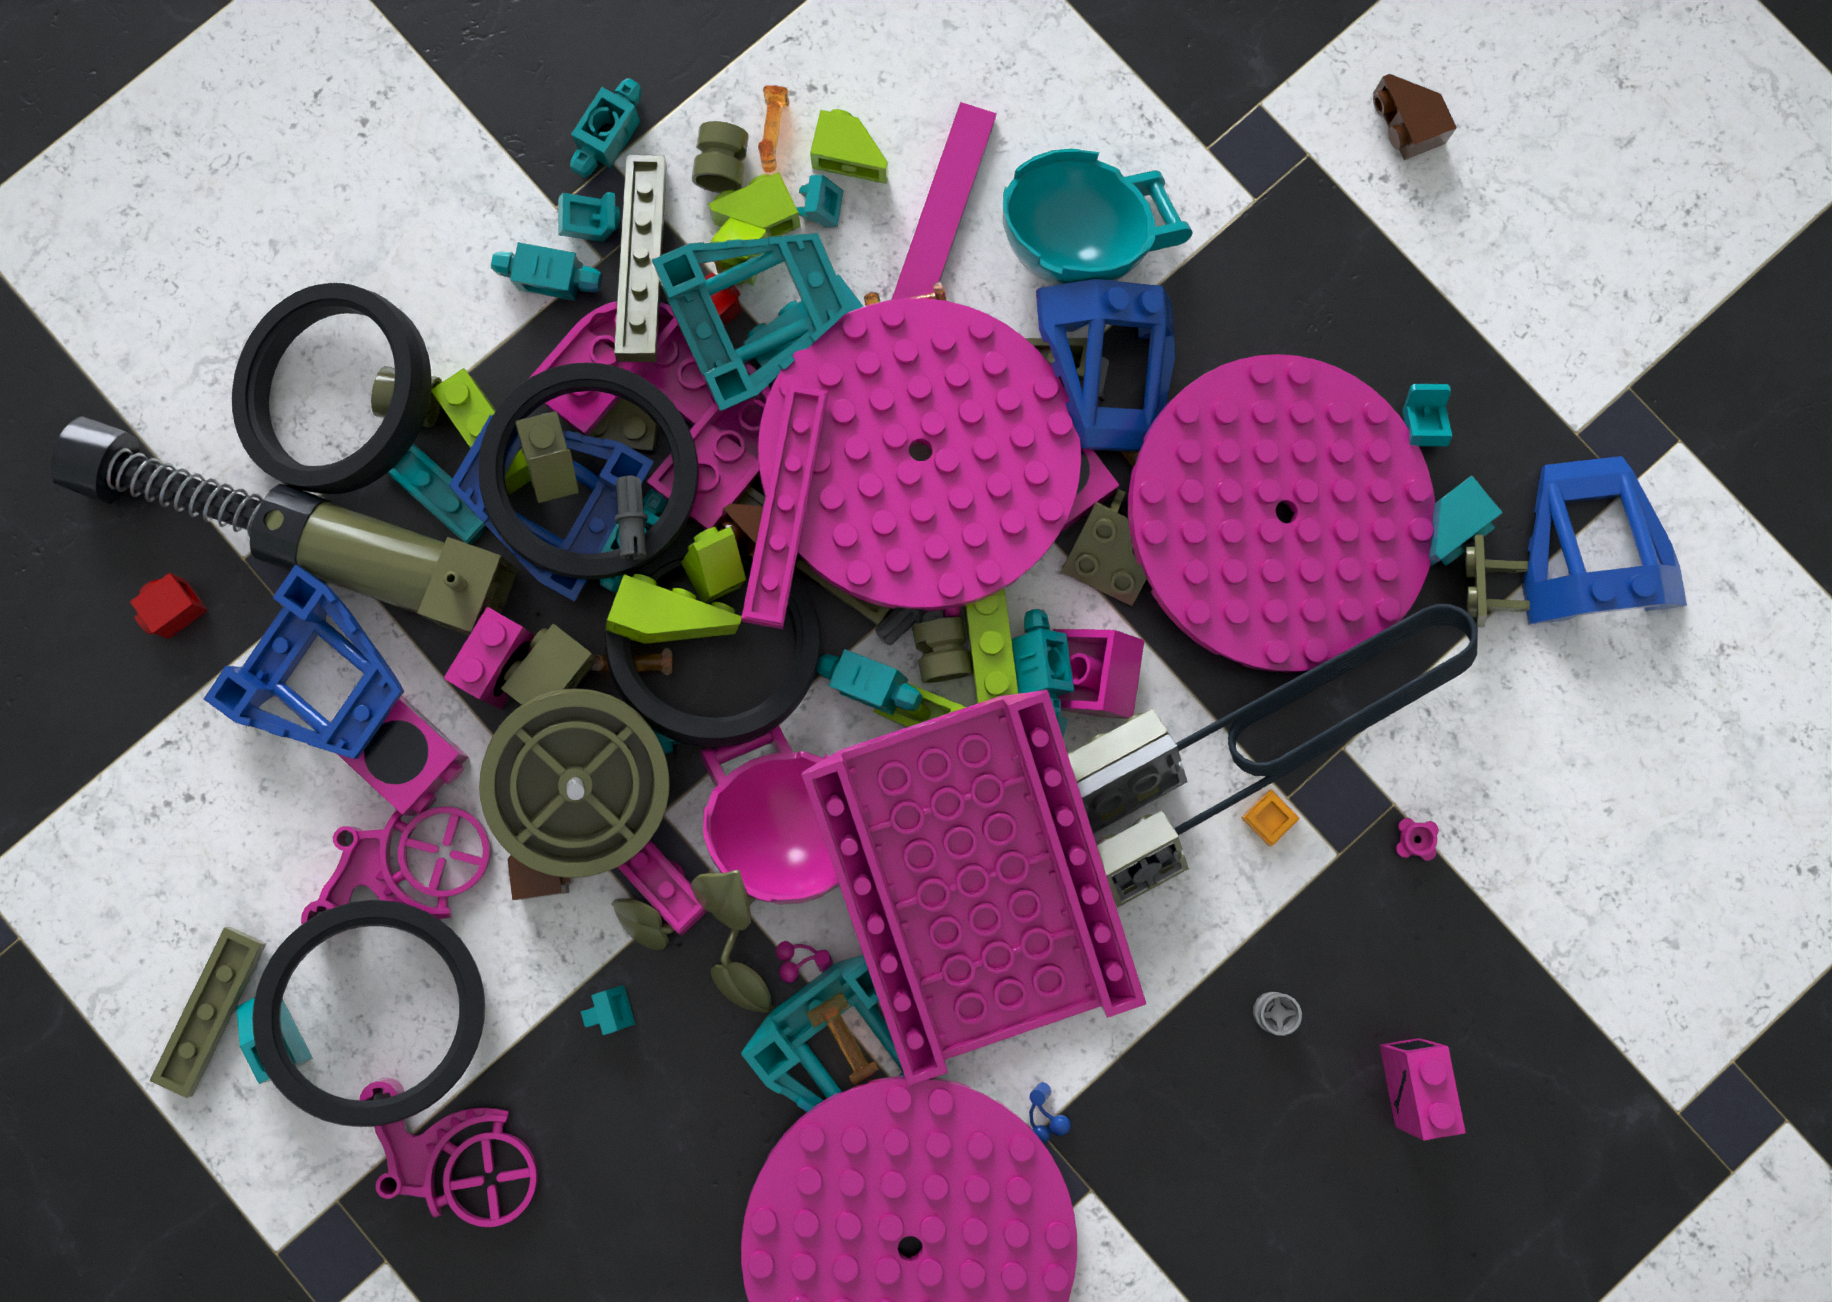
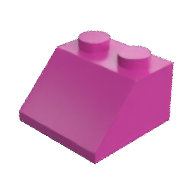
M1053 629L1056 632L1066 633L1074 692L1057 697L1061 702V711L1104 718L1128 719L1133 716L1145 640L1117 630Z

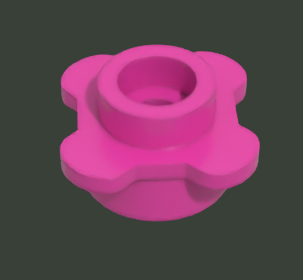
M1411 818L1402 819L1398 824V829L1401 832L1400 842L1396 845L1398 855L1403 858L1413 855L1420 856L1424 861L1432 860L1437 854L1435 847L1437 845L1439 829L1436 823L1433 821L1416 823ZM1416 835H1418L1421 838V841L1419 843H1415L1414 837Z

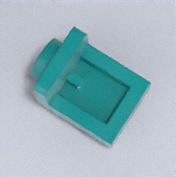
M606 192L601 199L562 193L558 199L559 236L604 242L619 226L620 208L615 206V193Z
M1413 384L1410 386L1402 409L1404 423L1409 428L1410 445L1449 446L1452 431L1446 405L1451 394L1450 385Z

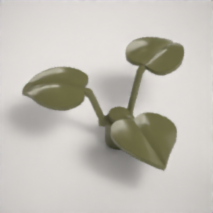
M740 870L726 873H704L696 876L691 883V888L698 903L705 910L711 912L718 921L732 929L721 956L722 964H715L710 970L716 987L728 1000L739 1007L754 1012L767 1013L773 1011L775 1007L771 1004L770 992L762 978L748 966L738 962H731L730 954L739 931L745 930L751 923L750 905L755 901L754 898L746 893ZM615 899L611 903L619 922L637 943L653 950H661L668 945L669 940L666 934L672 933L675 930L670 924L662 923V918L657 910L646 903L634 899Z

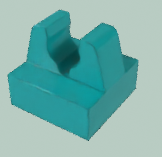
M823 174L811 175L809 183L799 188V193L806 198L804 207H796L799 216L807 221L819 223L824 228L838 227L844 190Z
M624 985L591 995L594 1007L581 1011L585 1028L600 1024L603 1035L635 1024Z

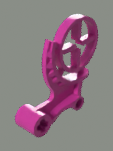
M437 807L417 815L409 824L401 820L403 815L396 810L382 830L363 831L360 828L351 826L338 828L334 832L333 843L335 847L343 851L339 864L331 878L322 888L319 899L311 902L304 908L301 914V924L316 916L318 912L326 911V908L329 910L350 903L354 889L360 885L369 887L380 900L400 902L414 906L438 919L452 917L451 907H448V896L458 895L472 888L479 882L488 868L491 857V845L484 826L477 818L464 810L452 807ZM437 814H451L443 838V845H452L460 817L465 818L476 828L482 841V857L456 850L449 853L453 859L479 866L475 875L467 883L452 890H438L447 863L445 858L437 859L429 887L421 883L413 875L407 861V846L431 853H438L440 851L438 845L410 838L412 832L421 822ZM396 829L402 833L398 844V862L401 870L393 874L390 863V844ZM349 832L353 834L354 839L351 845L346 843V836ZM406 879L417 890L438 897L437 907L428 906L413 899L401 888L399 882Z
M382 1078L370 1083L363 1089L360 1101L374 1100V1095L381 1092V1088H383V1094L390 1093L391 1097L405 1091L399 1081L393 1078ZM488 1107L461 1110L442 1118L423 1134L416 1136L411 1135L407 1131L405 1119L387 1125L374 1126L375 1133L385 1151L388 1171L376 1181V1192L379 1196L386 1199L393 1198L398 1194L426 1198L429 1210L434 1218L441 1216V1207L449 1204L457 1216L472 1225L496 1227L506 1224L518 1217L532 1200L538 1182V1169L536 1160L529 1147L516 1136L503 1132L504 1122L508 1120L509 1111ZM493 1121L492 1131L476 1134L465 1140L458 1147L449 1141L456 1133L470 1125ZM491 1139H497L516 1147L528 1164L526 1168L500 1172L496 1177L497 1181L504 1182L530 1177V1185L523 1202L512 1212L501 1216L497 1186L491 1184L487 1189L490 1218L476 1216L463 1208L453 1190L480 1186L485 1182V1177L479 1175L452 1180V1172L456 1160L463 1150L473 1143L481 1141L484 1170L486 1173H491L495 1168ZM442 1150H444L451 1156L446 1164L443 1175L444 1194L437 1197L434 1180L438 1158ZM388 1177L395 1179L397 1188H393L388 1184Z

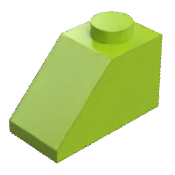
M820 109L810 151L812 169L887 184L888 161L860 119L852 116L851 113L845 110L833 109L830 112Z

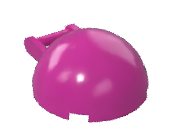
M780 726L746 743L719 747L714 750L708 747L700 750L704 766L715 786L707 806L704 807L703 836L711 859L720 873L740 870L748 896L759 901L779 905L808 902L826 895L839 886L801 772L829 757L827 754L822 758L805 751L793 753ZM767 744H772L776 753L751 759L725 776L720 766L721 764Z

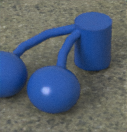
M1041 1082L1030 1093L1029 1098L1032 1106L1029 1110L1032 1130L1045 1144L1050 1140L1051 1132L1057 1136L1067 1134L1071 1129V1122L1064 1115L1054 1117L1043 1109L1042 1105L1049 1098L1052 1091L1047 1083ZM1035 1106H1038L1042 1114L1051 1120L1049 1128L1045 1125H1035L1033 1120Z

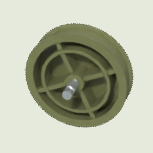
M575 688L561 689L539 695L514 710L498 727L487 747L481 766L479 780L480 802L492 834L500 845L519 862L536 871L552 876L569 878L588 877L607 872L624 864L649 842L658 829L667 806L669 771L666 757L654 731L646 720L631 706L599 691Z

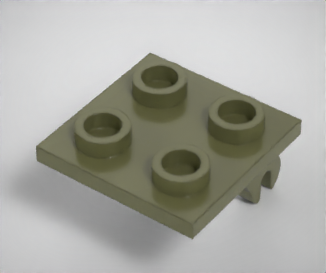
M1118 489L1109 508L1098 502L1095 503L1061 572L1132 606L1147 578L1141 564L1138 565L1135 558L1128 518L1118 514L1126 493Z
M1475 535L1474 546L1466 547V578H1474L1475 587H1468V614L1476 617L1477 627H1485L1488 611L1524 612L1530 609V601L1486 599L1485 573L1527 572L1528 561L1486 560L1484 557V535Z

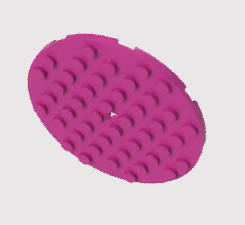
M927 298L883 301L844 314L808 349L796 351L792 355L795 361L779 373L766 400L758 438V460L763 492L766 497L788 383L827 390L828 398L798 555L811 566V569L816 574L845 593L866 602L892 609L899 607L937 611L972 604L993 596L1015 583L1043 558L1062 530L1075 500L1081 467L1080 438L1073 426L1065 404L1069 402V398L1059 377L1056 378L1052 366L1042 354L1021 334L1000 320L969 306L950 301ZM915 442L924 444L931 449V457L926 461H916L910 456L909 448Z
M1258 355L1238 359L1203 374L1182 389L1155 418L1144 436V443L1131 473L1128 493L1130 537L1138 565L1141 564L1144 574L1153 589L1151 591L1153 597L1167 616L1193 641L1215 655L1220 654L1248 668L1268 672H1302L1319 666L1403 619L1421 591L1430 568L1429 550L1431 536L1434 532L1432 521L1435 497L1423 454L1419 446L1410 445L1409 428L1391 405L1375 390L1352 374L1319 360L1294 355ZM1283 501L1294 512L1289 523L1281 522L1276 516V506L1279 502Z
M905 1076L871 1080L866 1084L832 1095L800 1117L771 1150L753 1185L745 1211L741 1239V1265L748 1302H1068L1075 1278L1077 1262V1230L1069 1191L1058 1166L1040 1138L1016 1113L1000 1101L994 1100L965 1084L937 1077L908 1086ZM907 1236H914L922 1243L920 1251L916 1255L911 1256V1258H907L898 1251L899 1242Z

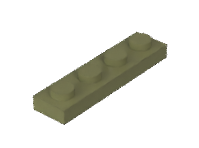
M232 927L223 928L149 1081L185 1098L194 1095L267 943Z

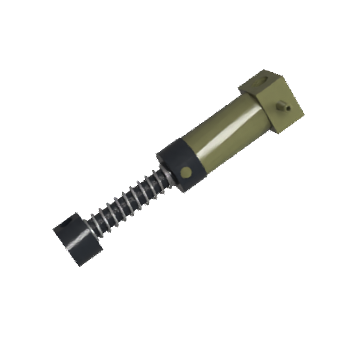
M83 416L71 421L62 431L51 458L53 482L65 489L108 504L120 499L130 489L133 497H137L141 493L145 494L147 502L159 499L162 507L173 504L176 512L188 509L191 517L202 514L205 522L216 519L220 527H224L227 524L232 525L234 532L245 529L250 538L251 554L257 560L289 571L293 569L295 564L299 565L317 579L417 613L438 626L467 636L471 634L487 607L502 615L519 571L499 554L447 537L446 541L443 542L332 503L331 500L285 484H278L272 488L264 499L259 494L249 496L245 489L239 488L234 491L230 484L219 485L216 479L210 478L205 480L201 474L195 473L191 475L187 469L180 468L176 470L173 464L166 463L162 465L156 458L147 459L144 454L140 453L138 439L135 436Z

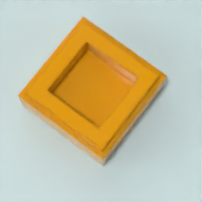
M1272 789L1268 790L1241 817L1269 847H1272L1300 819Z

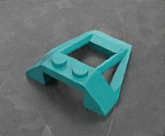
M818 233L751 240H726V242L689 243L652 259L670 308L700 374L720 411L758 395L779 375L782 369L785 370L795 361L792 355L796 351L808 349L851 309ZM763 253L707 280L699 264ZM785 262L808 316L734 350L710 296ZM796 340L753 374L748 375L743 363Z
M863 954L833 964L771 1011L741 1052L743 1058L766 1087L777 1094L785 1095L796 1102L798 1107L808 1112L824 1100L787 1073V1071L800 1062L826 1099L838 1092L842 1093L806 1041L850 1007L854 1006L902 1071L898 1076H905L887 1023L874 1006L879 1002Z

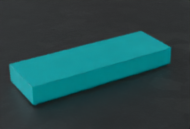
M414 443L400 462L388 472L395 481L464 543L472 545L487 530L488 527L449 486L453 478Z

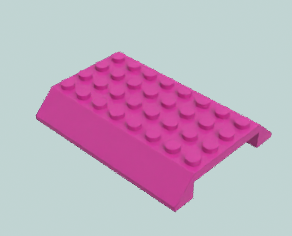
M1047 690L999 696L841 749L801 772L908 1086L948 1073L945 1063L946 1059L1101 1006L1108 1018L1146 1005L1141 984Z

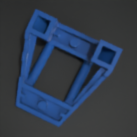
M1091 279L1037 289L1036 300L1039 331L1043 342H1049L1055 362L1051 363L1056 378L1061 377L1068 395L1069 402L1065 404L1073 426L1080 438L1081 449L1140 452L1144 443V436L1155 418L1166 406L1175 362L1172 300L1163 286L1102 279ZM1089 324L1082 392L1066 332H1074ZM1105 324L1138 327V338L1150 339L1142 410L1097 407Z
M490 415L449 486L539 583L575 602L588 580L559 576L528 562L503 540L487 514L479 487L478 468L482 440L493 416ZM517 431L507 452L505 475L522 448ZM562 431L567 449L607 460L600 475L572 460L576 481L593 491L566 539L563 540L521 514L515 513L533 534L552 546L575 553H601L617 524L614 521V517L618 514L617 479L623 476H635L640 478L642 487L654 461L619 441L584 436L581 433Z
M1622 456L1548 464L1541 467L1534 513H1536L1533 536L1530 537L1528 552H1530L1528 570L1524 572L1522 583L1524 600L1530 601V609L1526 611L1528 625L1565 621L1586 614L1638 608L1651 611L1687 606L1681 568L1673 545L1635 473ZM1620 497L1642 566L1586 572L1565 503ZM1552 516L1569 575L1547 580Z
M295 564L273 596V599L283 605V608L243 666H225L204 697V700L235 723L255 727L280 737L294 739L352 759H359L404 693V689L355 617L335 592L304 568ZM327 614L333 619V621L339 626V628L345 633V635L351 640V642L346 637H344L340 632H338L334 627H332L328 622H326ZM317 636L322 638L364 674L331 723L286 684V681ZM275 695L313 730L258 707Z

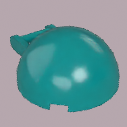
M1072 148L1051 150L1032 157L1015 170L1014 179L1008 185V188L1005 187L1003 192V226L1013 252L1028 270L1052 285L1091 279L1118 281L1137 267L1148 252L1181 245L1187 242L1193 234L1189 224L1186 221H1181L1164 189L1165 179L1160 171L1154 170L1124 177L1118 168L1098 160L1100 152ZM1144 196H1151L1165 225L1155 227L1154 216Z

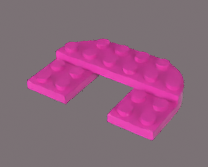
M617 301L593 310L570 330L530 378L557 366L588 362L612 365L631 371L655 385L670 399L682 417L693 425L690 433L698 457L699 477L696 499L689 518L704 530L717 527L721 522L723 508L729 503L736 504L758 476L760 477L758 438L762 414L771 391L769 386H766L758 395L720 411L700 374L670 305L660 302L657 362H616L614 350ZM748 362L746 365L744 364L749 376L757 371ZM584 391L556 397L543 405L552 412L557 411L558 417L584 436H589L621 397L602 392ZM671 453L647 481L648 486L667 501H669L674 482V466Z

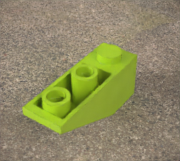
M624 574L605 629L646 644L735 634L742 616L734 614L735 610L726 604L712 602L709 605L695 600L696 596L687 590L673 588L670 591L658 587L655 580L645 575L634 574L633 577Z

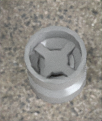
M1271 991L1264 993L1257 998L1253 1006L1255 1022L1261 1029L1269 1033L1285 1036L1293 1033L1301 1023L1302 1011L1300 1005L1287 994Z

